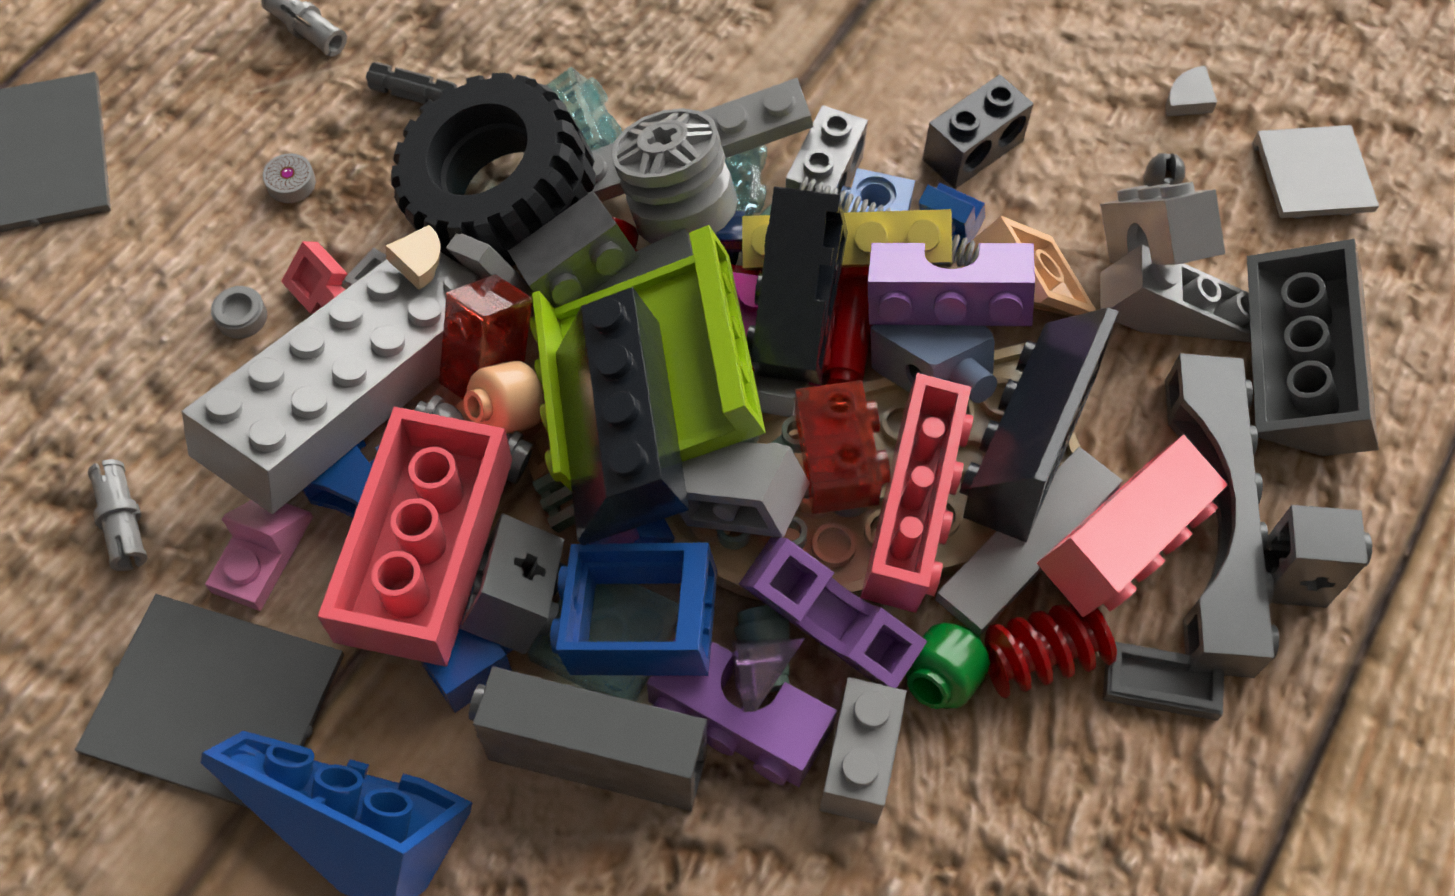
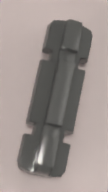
M380 62L371 63L366 73V80L370 89L383 93H388V90H391V95L423 104L429 99L433 102L443 96V89L452 84L456 85L453 82L439 78L436 79V82H433L432 76L398 67L395 68V71H392L391 65Z

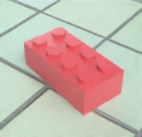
M393 407L318 614L319 620L333 643L447 667L512 463L505 428Z

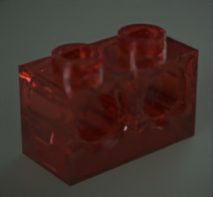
M496 274L446 292L439 383L464 400L469 380L480 368L513 361L525 363L532 297Z

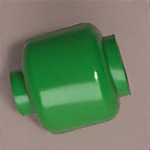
M951 623L934 624L923 634L922 638L928 642L905 674L907 685L912 695L929 708H960L970 700L987 677L990 668L989 656L981 639L969 628Z

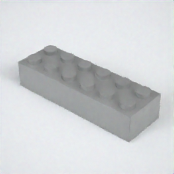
M440 252V261L435 270L433 280L418 290L386 259L183 409L181 412L188 456L273 515L390 418L393 407L402 408L494 331L497 287Z

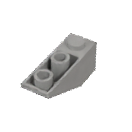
M1143 244L1100 272V309L1111 308L1119 311L1116 322L1145 333L1251 342L1249 293L1184 263L1178 265L1152 264L1150 249Z

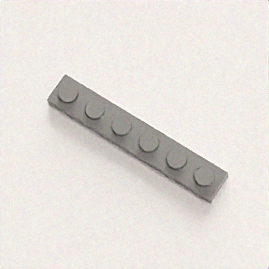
M798 78L702 111L714 120L720 136V144L726 158L814 127ZM614 143L592 150L595 161L593 170L596 173L593 191L601 202L625 194L611 157Z

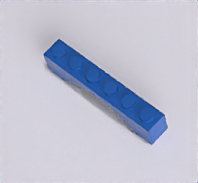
M364 440L359 442L302 490L311 504L334 509L352 518L354 517L375 460L373 459L368 462L360 451L366 447ZM459 627L447 667L426 662L421 663L451 709L456 713L471 703L473 693L478 684H487L492 666L512 671L507 654L513 650L461 630Z

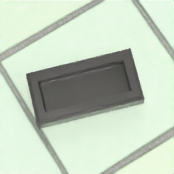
M1115 642L1117 657L1113 665L1105 664L1102 701L1216 721L1222 717L1224 671L1213 670L1210 674L1187 672V668L1190 665V656L1188 654Z

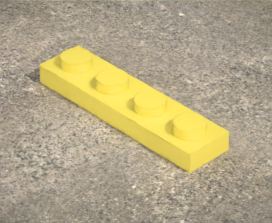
M951 209L844 213L848 234L842 267H869L871 243H925V257L931 264L952 265ZM770 215L742 216V259L745 270H763L765 236Z

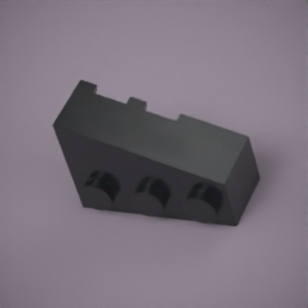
M774 186L769 225L765 236L763 272L758 276L755 289V305L758 306L756 324L749 326L746 336L751 363L757 375L821 384L848 234L840 194Z

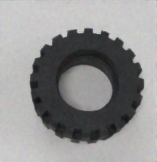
M492 73L489 79L477 75L466 78L467 84L459 87L452 84L443 89V96L434 102L429 99L420 108L421 115L416 121L410 119L403 130L405 140L404 142L397 143L393 161L396 165L392 166L391 185L395 189L394 198L398 208L403 212L405 218L417 231L430 225L437 233L441 253L464 266L446 248L456 233H462L490 245L511 266L515 265V262L508 250L588 195L587 192L593 191L596 176L593 170L595 161L586 139L563 101H560L557 94L547 85L538 84L536 79L522 75H516L514 79L509 73ZM524 153L517 168L503 182L487 191L473 195H464L471 180L484 166L508 154Z

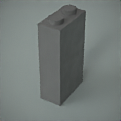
M493 666L487 684L477 685L469 707V720L474 721L473 726L477 732V738L480 739L488 760L692 812L707 757V719Z

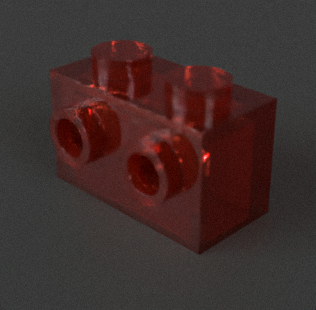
M862 380L795 389L794 417L804 472L810 482L808 494L812 514L879 505L882 484L890 483V466L886 450L876 449L873 434L880 432L878 408L875 400L866 401Z

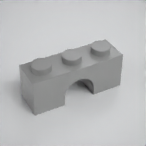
M1193 182L1174 185L1161 184L1150 187L1144 185L1117 191L1118 200L1100 204L1110 263H1115L1141 244L1149 247L1151 262L1156 265H1178L1225 254L1216 189L1195 191Z

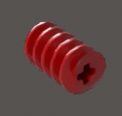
M1071 603L1069 607L1065 604L1054 605L1048 614L1044 611L1032 612L1027 621L1020 617L1012 618L1007 623L1006 628L1001 624L990 625L986 629L984 646L990 660V678L995 690L1005 699L1010 696L1009 680L1014 679L1021 691L1026 693L1032 688L1031 673L1033 672L1036 673L1042 684L1048 686L1053 682L1052 666L1056 665L1062 676L1069 679L1073 678L1075 674L1074 659L1078 660L1085 671L1091 672L1096 668V652L1099 653L1105 664L1109 666L1114 664L1117 657L1114 637L1100 610L1096 608L1082 617Z

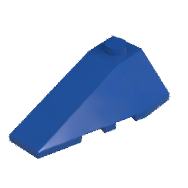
M241 731L202 752L201 764L338 891L347 896H419L430 884L470 815L473 802L423 778L403 773L400 783L367 775L369 764L351 759L346 766L322 763L314 760L315 754L310 748L246 731Z

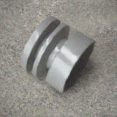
M681 108L663 110L645 116L628 126L614 142L611 157L622 189L626 194L638 234L649 243L653 244L684 228L689 234V232L710 225L714 233L724 228L735 214L738 199L730 172L725 163L726 157L720 144V136L714 120L701 111Z

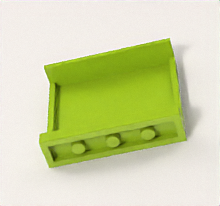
M710 225L689 232L693 251L692 256L554 308L540 291L532 293L535 316L530 318V327L538 343L540 358L535 360V371L543 385L545 403L540 405V415L544 427L548 431L550 449L545 452V461L552 478L556 482L561 481L571 492L556 351L582 305L631 287L635 289L660 324L682 462L766 433L730 257Z

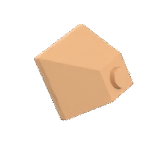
M1000 216L973 239L976 244L972 256L979 243H1034V309L1068 316L1096 311L1052 236ZM970 242L966 245L964 253L966 252Z

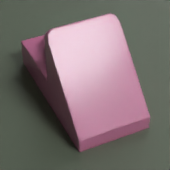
M251 500L226 513L222 521L231 533L232 538L205 583L209 591L261 611L312 520L311 512L286 503L272 515Z

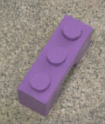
M871 243L868 275L870 325L1032 326L1035 290L1034 243H979V256L976 261L958 269H945L931 264L925 257V243Z
M771 537L741 579L739 585L872 682L897 688L928 641L882 607L874 606L847 590L832 578L833 571L788 538Z
M711 641L709 676H651L647 682L648 700L653 706L707 719V744L729 756L733 755L734 751L755 762L753 767L760 775L779 785H784L788 781L800 787L830 735L837 710L787 682H784L775 699L764 708L743 710L734 706L723 694V689L733 674L734 653Z

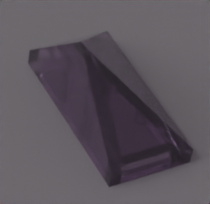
M805 638L731 641V649L734 655L733 669L736 699L743 712L757 711Z

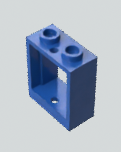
M709 543L586 544L583 546L581 544H571L568 566H562L558 576V591L560 599L563 601L560 618L553 619L550 632L552 651L554 654L559 655L569 675L709 676L718 571ZM681 583L675 642H589L596 584Z

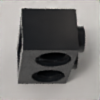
M999 74L929 122L922 160L954 189H957L1024 141L1034 103Z

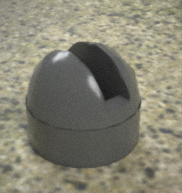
M1158 153L1149 161L1143 175V182L1148 187L1161 184L1174 185L1183 183L1186 166L1183 160L1176 154ZM1166 170L1171 172V178H1165Z

